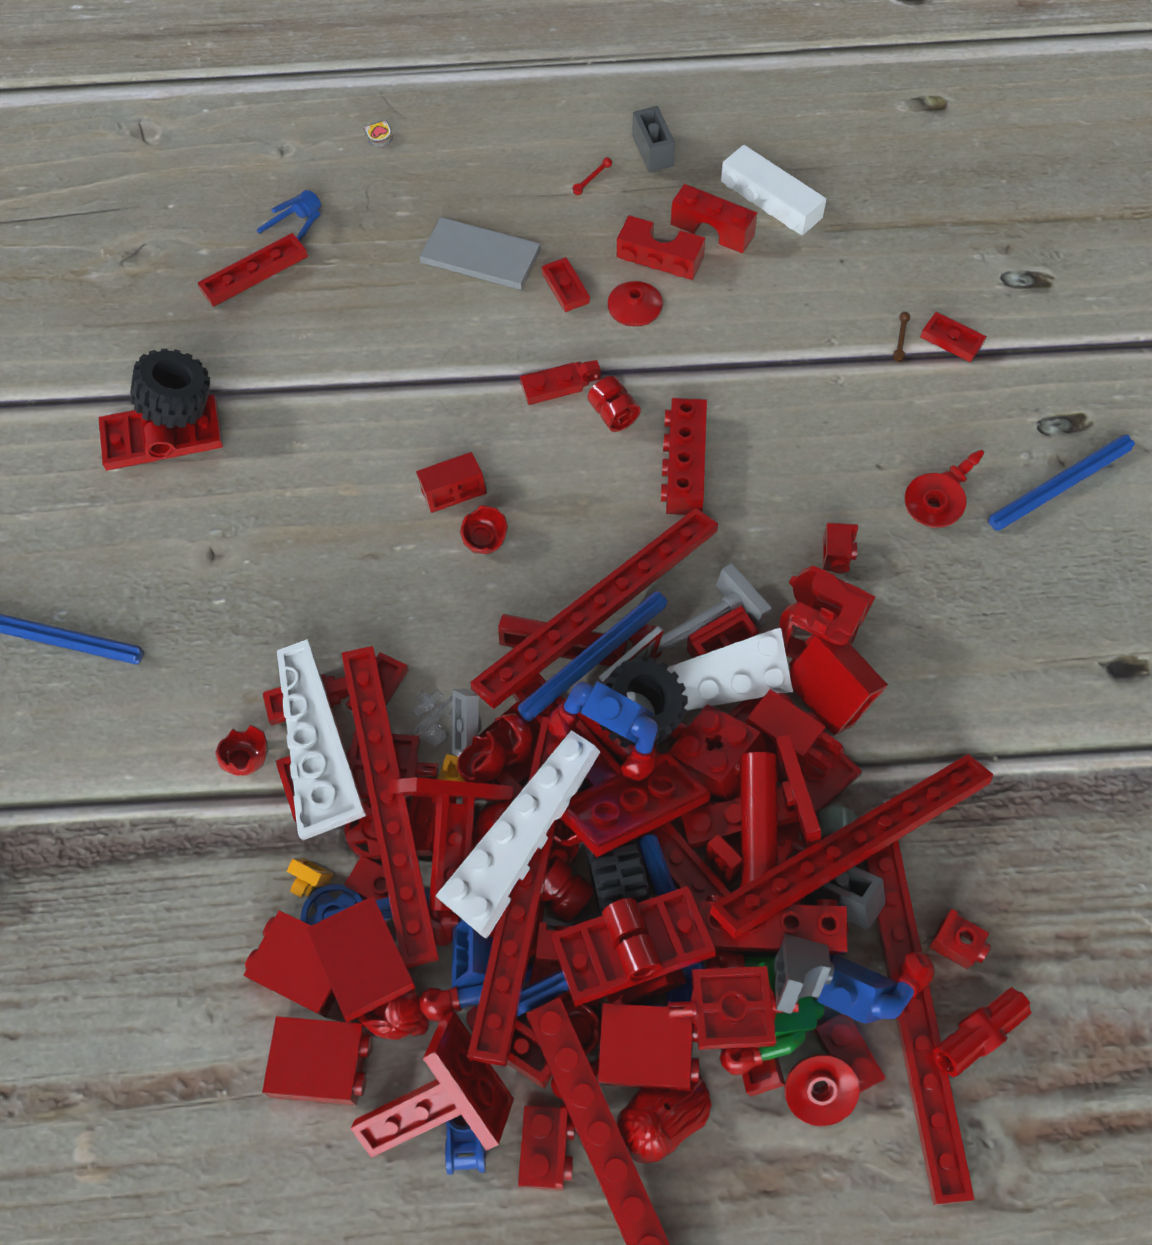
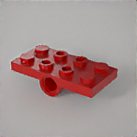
M214 394L208 395L203 416L200 419L197 418L194 424L186 423V427L179 428L177 425L173 426V428H166V425L162 424L160 426L154 425V421H146L142 418V413L137 414L135 410L98 417L102 465L106 471L223 448L218 405Z
M688 886L637 903L633 898L615 901L603 910L602 916L550 934L575 1007L716 956V949Z

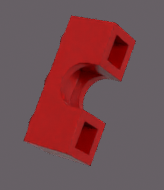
M684 183L672 200L671 225L695 234L702 223H707L718 232V244L743 254L755 235L758 212Z
M628 215L617 237V258L674 274L678 277L694 279L704 258L705 237L680 230L674 240L666 243L658 242L653 239L654 222Z

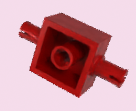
M706 704L690 725L682 721L669 736L677 742L668 753L711 794L723 801L732 800L741 789L740 755L749 752H767L761 731ZM776 771V783H777L778 778H779V772H778V771Z

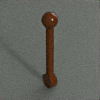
M902 312L899 315L901 321L897 350L893 353V359L897 362L903 361L905 357L903 344L906 325L910 320L908 312Z

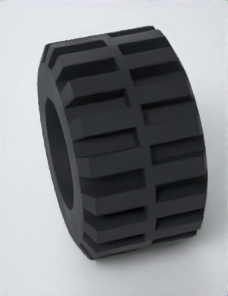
M164 348L159 352L156 350L149 351L148 355L143 354L140 356L139 361H136L134 365L130 390L131 404L134 405V410L137 414L142 413V418L146 421H154V425L160 426L162 424L166 425V428H173L176 425L182 428L186 427V423L192 425L196 422L197 418L200 419L203 416L210 387L209 372L206 368L202 367V362L198 359H192L193 356L188 353H180V350L168 351L167 348Z
M635 657L632 662L628 659L622 662L619 667L617 666L606 679L604 685L627 698L628 692H635L645 696L651 702L655 712V716L652 719L658 726L654 745H660L681 724V720L686 715L687 709L684 707L688 703V696L682 695L686 688L683 683L677 682L678 674L675 671L670 673L667 670L669 666L662 662L661 665H657L656 659L648 658L644 662L642 657ZM600 724V727L603 731L608 729L607 727ZM608 729L610 732L608 737L612 741L616 738L621 741L620 746L627 748L630 744L633 747L636 745V743Z
M636 838L598 857L585 845L591 882L594 887L600 916H602L603 910L615 901L633 898L637 903L650 899L644 864Z

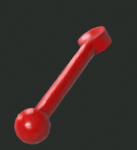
M609 157L604 158L602 164L580 184H574L572 187L573 193L581 195L583 188L605 168L611 167L612 159Z

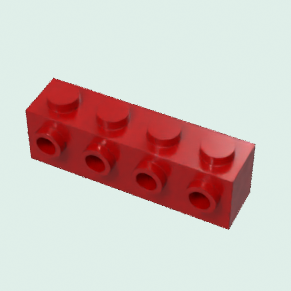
M672 398L671 410L665 409L664 427H670V434H664L663 452H669V458L663 459L662 477L668 478L667 484H661L660 502H666V514L687 515L694 508L699 509L701 512L703 510L707 399Z
M710 895L706 896V901H699V912L716 950L778 953L784 935L788 934L828 945L829 955H845L848 952L847 906H838L837 900L820 899L815 900V905H801L800 899L736 939L710 914L712 904L725 896Z

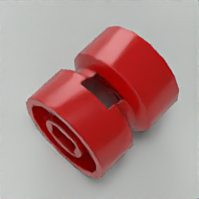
M608 376L601 379L590 389L587 395L589 403L600 414L601 419L612 432L628 428L641 413L640 406L628 394L627 389L616 376Z
M555 855L549 860L541 901H550V910L563 922H568L588 902L593 894L594 887L580 874L571 876L572 868L562 858Z

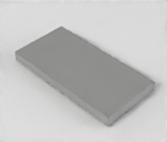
M440 217L420 254V262L522 290L541 251L540 243Z

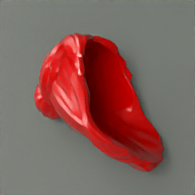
M416 987L361 1015L359 1018V1022L366 1026L374 1035L388 1040H400L410 1034L415 1037L424 1035L429 1029L430 1020L421 1012L419 1005L420 997Z
M699 1075V1082H692L691 1091L640 1088L628 1105L619 1112L616 1120L617 1127L632 1159L641 1164L658 1162L673 1153L691 1134L704 1127L712 1106L710 1092L706 1088L701 1075Z

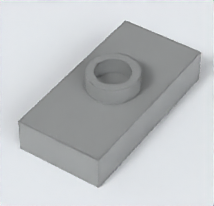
M465 688L453 689L452 754L459 757L465 748L472 745L473 737L475 735L478 736L482 728L479 716V695Z

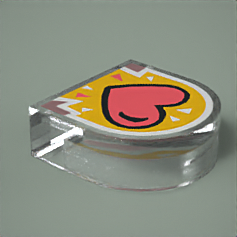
M387 120L363 126L364 135L372 147L383 148L392 142V130Z

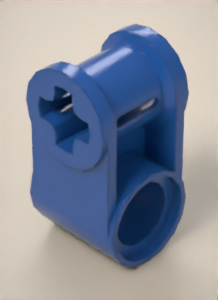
M455 1118L447 1121V1139L445 1143L447 1175H453L455 1170L478 1169L479 1173H485L486 1150L470 1126H459ZM460 1154H474L472 1157H458Z

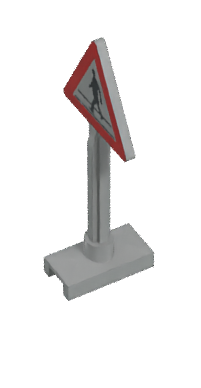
M731 563L722 568L716 587L725 596L721 599L720 603L664 635L663 629L657 626L601 674L599 678L604 683L612 671L628 659L631 662L635 657H642L644 662L648 658L655 659L656 654L660 651L673 647L688 638V635L741 605L756 628L759 629L766 623L763 616L771 612L772 607Z

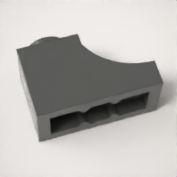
M788 934L784 935L774 961L777 1010L792 1014L797 1000L807 996L819 998L824 984L829 985L834 974V963L830 962L828 945Z

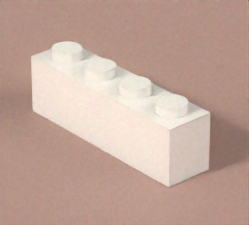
M741 146L723 161L722 183L803 236L823 218L827 198L747 146Z

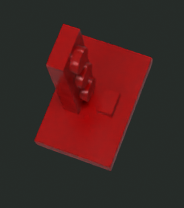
M790 734L776 738L778 765L784 781L781 787L776 788L777 827L797 822L804 847L807 849L821 840V829ZM741 797L694 809L681 815L689 846L692 849L705 846L717 834L724 840L740 837ZM785 799H786L787 805H788V806H792L793 811H789V812H788V809H787V806H786V803H785Z
M420 777L389 780L388 794L432 797V804H436L429 910L452 911L436 897V894L471 853L474 801L512 800L513 786ZM456 799L462 800V804H456Z
M455 1011L442 1016L423 1056V1060L436 1079L354 1120L350 1129L371 1158L459 1115L463 1116L486 1151L499 1145L514 1097L491 1064L468 1059L467 1054L471 1034Z

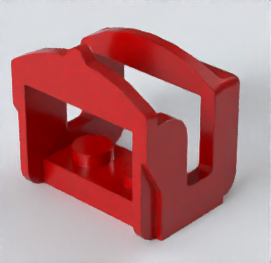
M816 566L805 568L797 576H792L789 584L793 587L797 603L785 608L779 620L786 656L793 659L807 647L804 641L794 637L796 627L802 628L835 645L841 646L848 642L852 645L870 600L869 594ZM816 596L840 607L842 610L839 616L824 607L821 608L815 605Z

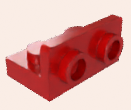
M524 1106L519 1187L564 1190L565 1180L572 1181L573 1156H566L567 1140H574L575 1127L566 1106H560V1108Z

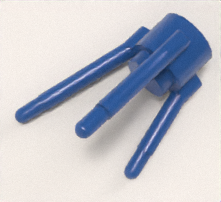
M304 190L298 196L273 207L271 210L273 213L286 210L259 227L257 232L262 233L295 212L300 218H308L296 237L301 241L313 222L320 217V213L317 211L321 208L319 198L314 192Z

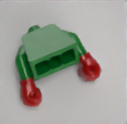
M719 950L716 951L715 957L706 960V969L767 966L769 985L776 997L774 976L776 956H745V953L737 954ZM807 996L800 998L797 1002L799 1003L798 1013L776 1014L774 1021L775 1046L722 1049L719 1056L722 1067L731 1075H743L754 1067L762 1065L763 1061L789 1055L805 1041L806 1032L816 1028L817 1020L823 1016L824 1005L819 1003L816 997Z

